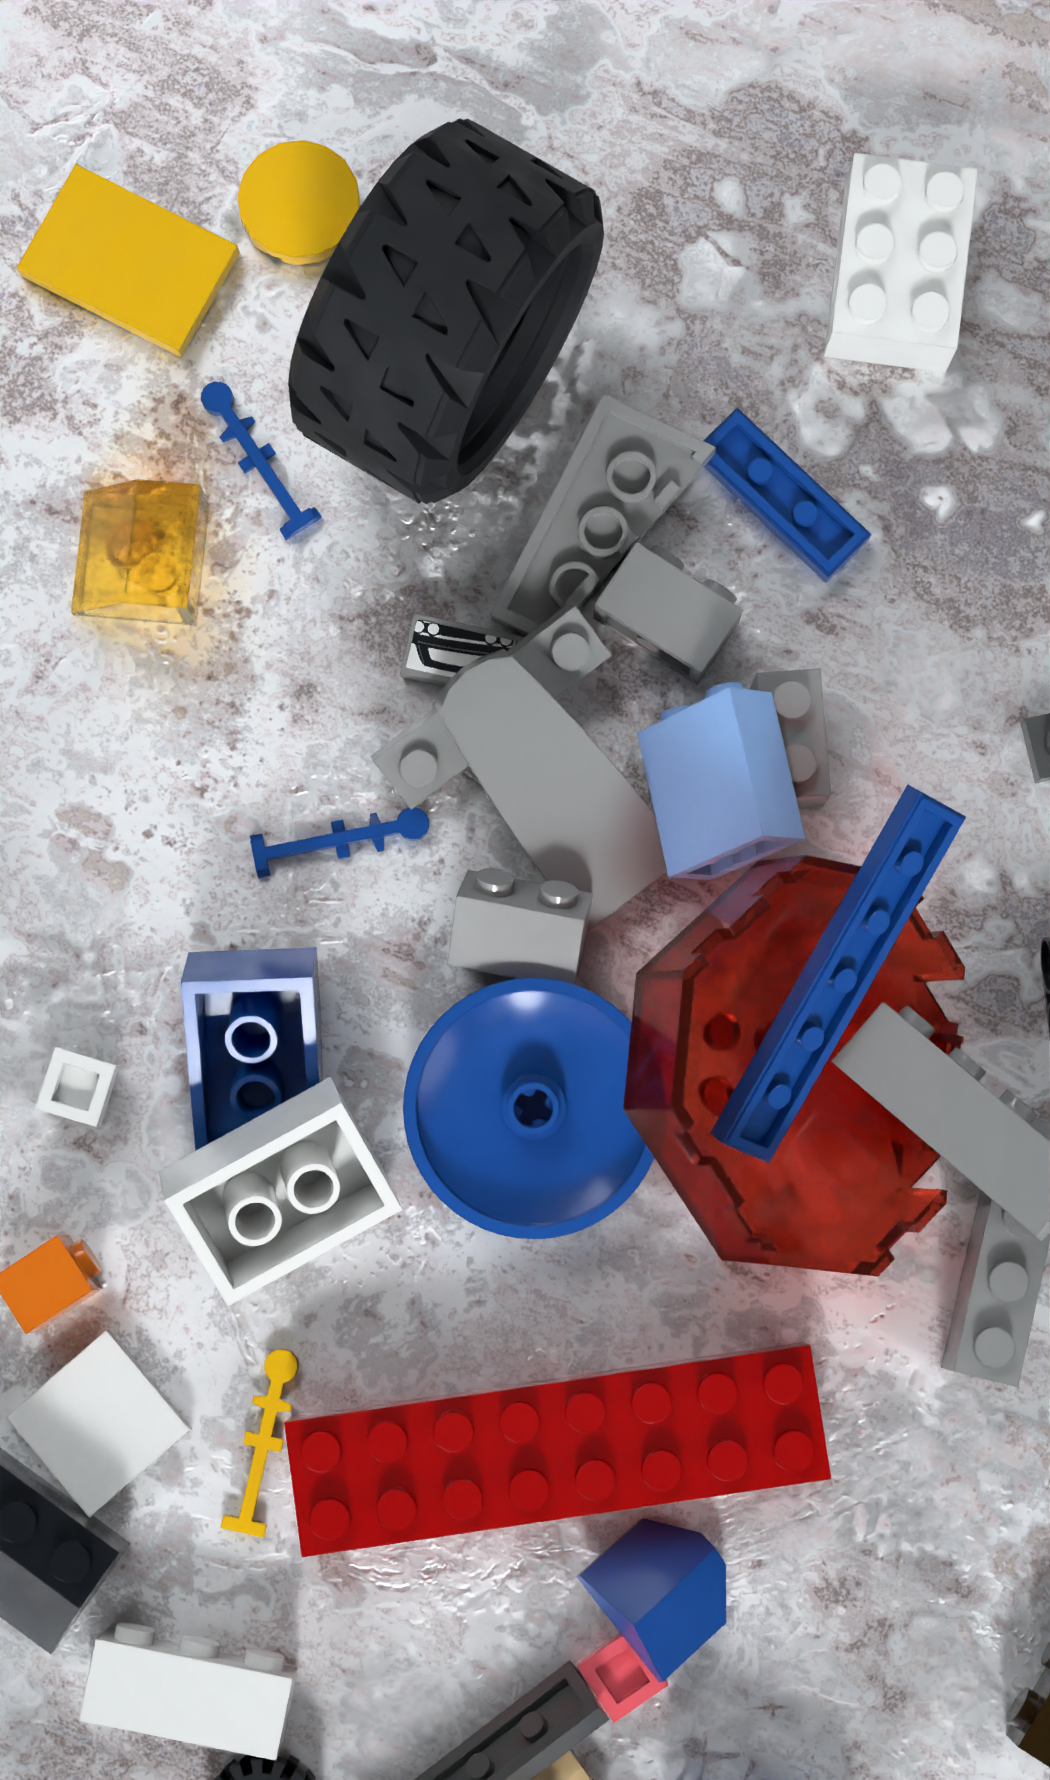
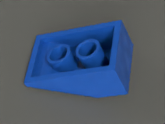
M317 947L188 952L181 979V993L196 1151L323 1081L321 1005Z

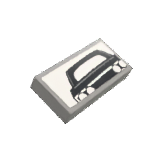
M414 613L400 676L444 687L462 667L483 655L502 649L508 651L524 637Z

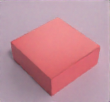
M618 1633L576 1662L577 1668L613 1723L669 1686L667 1680L658 1682L621 1633Z

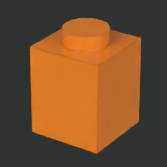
M56 1235L0 1272V1294L24 1333H35L102 1290L103 1288L95 1277L102 1272V1267L93 1251L83 1239H79L74 1243L69 1235Z

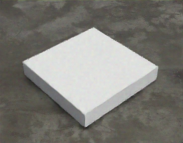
M110 1330L103 1332L6 1416L8 1421L89 1518L193 1429Z

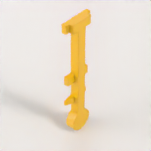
M277 1349L272 1351L264 1362L265 1373L271 1382L267 1396H253L252 1403L263 1408L264 1412L259 1433L246 1431L243 1444L254 1446L255 1451L240 1515L238 1517L224 1514L220 1528L265 1538L267 1524L255 1521L253 1517L268 1452L271 1450L281 1453L284 1439L272 1437L277 1413L292 1411L293 1405L281 1399L284 1383L296 1376L299 1367L296 1355L290 1350Z

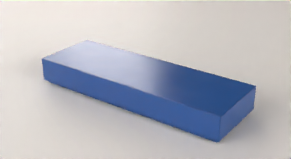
M738 408L703 440L716 447L715 455L704 468L825 583L869 541L872 534Z

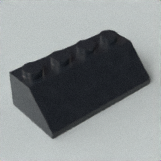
M0 1447V1617L49 1654H52L131 1543L96 1517L92 1516L89 1518L77 1503Z

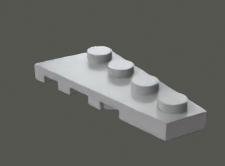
M603 393L490 614L491 619L527 636L570 602L580 610L629 554L635 543L643 538L715 455L716 447Z

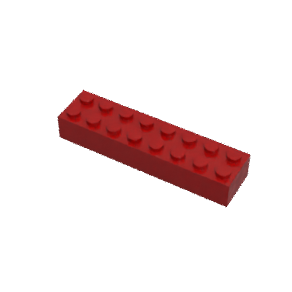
M804 1342L294 1416L284 1422L302 1557L831 1479L811 1345Z

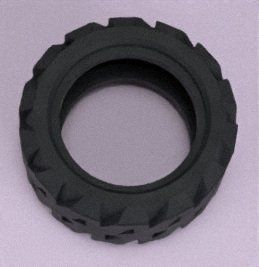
M460 118L452 123L447 122L424 134L409 145L375 184L354 215L337 244L307 307L296 338L288 379L292 422L296 425V428L303 433L304 437L419 504L421 501L425 504L430 502L436 503L467 487L498 453L532 403L563 348L588 294L598 266L604 239L602 208L599 196L596 195L595 190L468 118L465 120Z

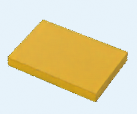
M75 164L16 269L20 276L182 358L240 252L238 245Z

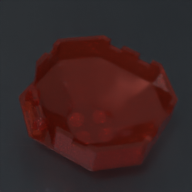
M810 855L757 861L636 973L623 1110L721 1261L879 1277L895 1259L890 1252L893 1245L906 1232L919 1233L947 1203L948 1190L912 1188L941 1155L831 1062L882 1002H885L896 1013H899L905 1005L913 1009L936 1029L929 1040L946 1055H949L955 1047L961 1049V1044H964V1037L958 1035L959 1024L949 1022L926 982L964 980L965 966L945 932H930L916 908L924 900L923 896L920 897L769 1163L727 1146L710 1134L861 866Z

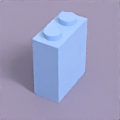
M740 682L719 684L706 691V699L693 705L668 709L660 714L661 721L637 732L668 878L713 880L806 839L772 692L744 689L743 683Z

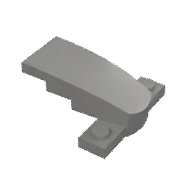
M570 602L508 651L502 649L483 655L462 667L444 685L433 702V708L370 757L411 810L469 766L494 807L545 880L564 881L574 885L578 891L593 893L587 932H589L666 873L667 869L655 814L604 752L555 700L612 656L578 608Z

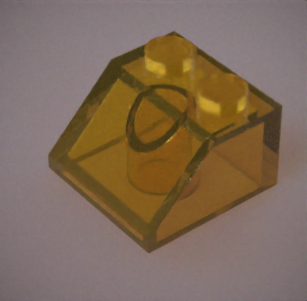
M136 479L84 492L71 606L72 615L197 626L210 507L201 485Z

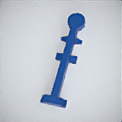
M214 381L207 384L201 392L203 407L209 414L223 418L228 427L221 434L220 439L223 443L235 438L247 454V457L238 462L239 466L245 474L254 468L257 469L290 520L279 529L285 540L287 541L320 520L322 516L315 506L301 513L267 462L268 459L276 455V452L270 443L258 448L247 432L255 423V420L252 416L239 420L233 411L234 396L230 387L223 382Z
M416 807L412 810L410 808L404 809L398 815L397 820L385 823L380 822L377 813H371L369 826L345 831L343 820L331 822L333 832L331 834L265 847L263 834L250 835L258 879L271 876L268 861L335 847L339 860L351 857L348 845L369 840L373 841L377 852L384 851V837L399 834L408 841H418L427 835L429 819L423 810Z

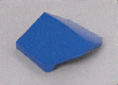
M644 1518L640 1519L576 1576L658 1682H664L726 1624V1564L717 1549L700 1532Z

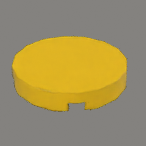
M305 140L278 143L260 153L243 173L237 194L242 226L254 246L265 254L267 252L273 257L280 258L281 262L293 265L318 263L332 256L337 244L361 206L357 179L346 160L325 145Z

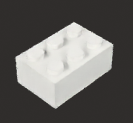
M860 153L853 154L844 186L823 357L946 373L958 347L978 176L977 168Z
M332 1077L158 1171L165 1203L227 1306L402 1210L387 1174Z

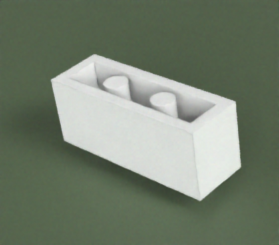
M126 1622L117 1623L115 1631L106 1629L96 1638L79 1721L276 1761L283 1746L298 1671L296 1667L284 1665V1655L254 1648L246 1649L245 1657L219 1652V1642L199 1636H181L180 1644L154 1639L155 1629Z

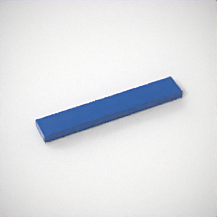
M907 784L710 1132L717 1140L769 1163L966 816Z

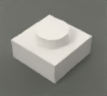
M54 1047L35 1109L101 1128L120 1067Z

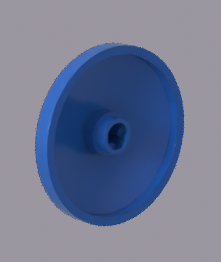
M516 978L486 986L466 996L448 1009L429 1029L412 1059L407 1074L403 1098V1118L407 1143L421 1176L436 1196L454 1213L484 1230L499 1235L520 1239H547L569 1235L600 1222L618 1209L634 1193L646 1176L660 1143L664 1118V1100L659 1071L646 1041L635 1025L617 1007L600 995L576 984L550 978Z

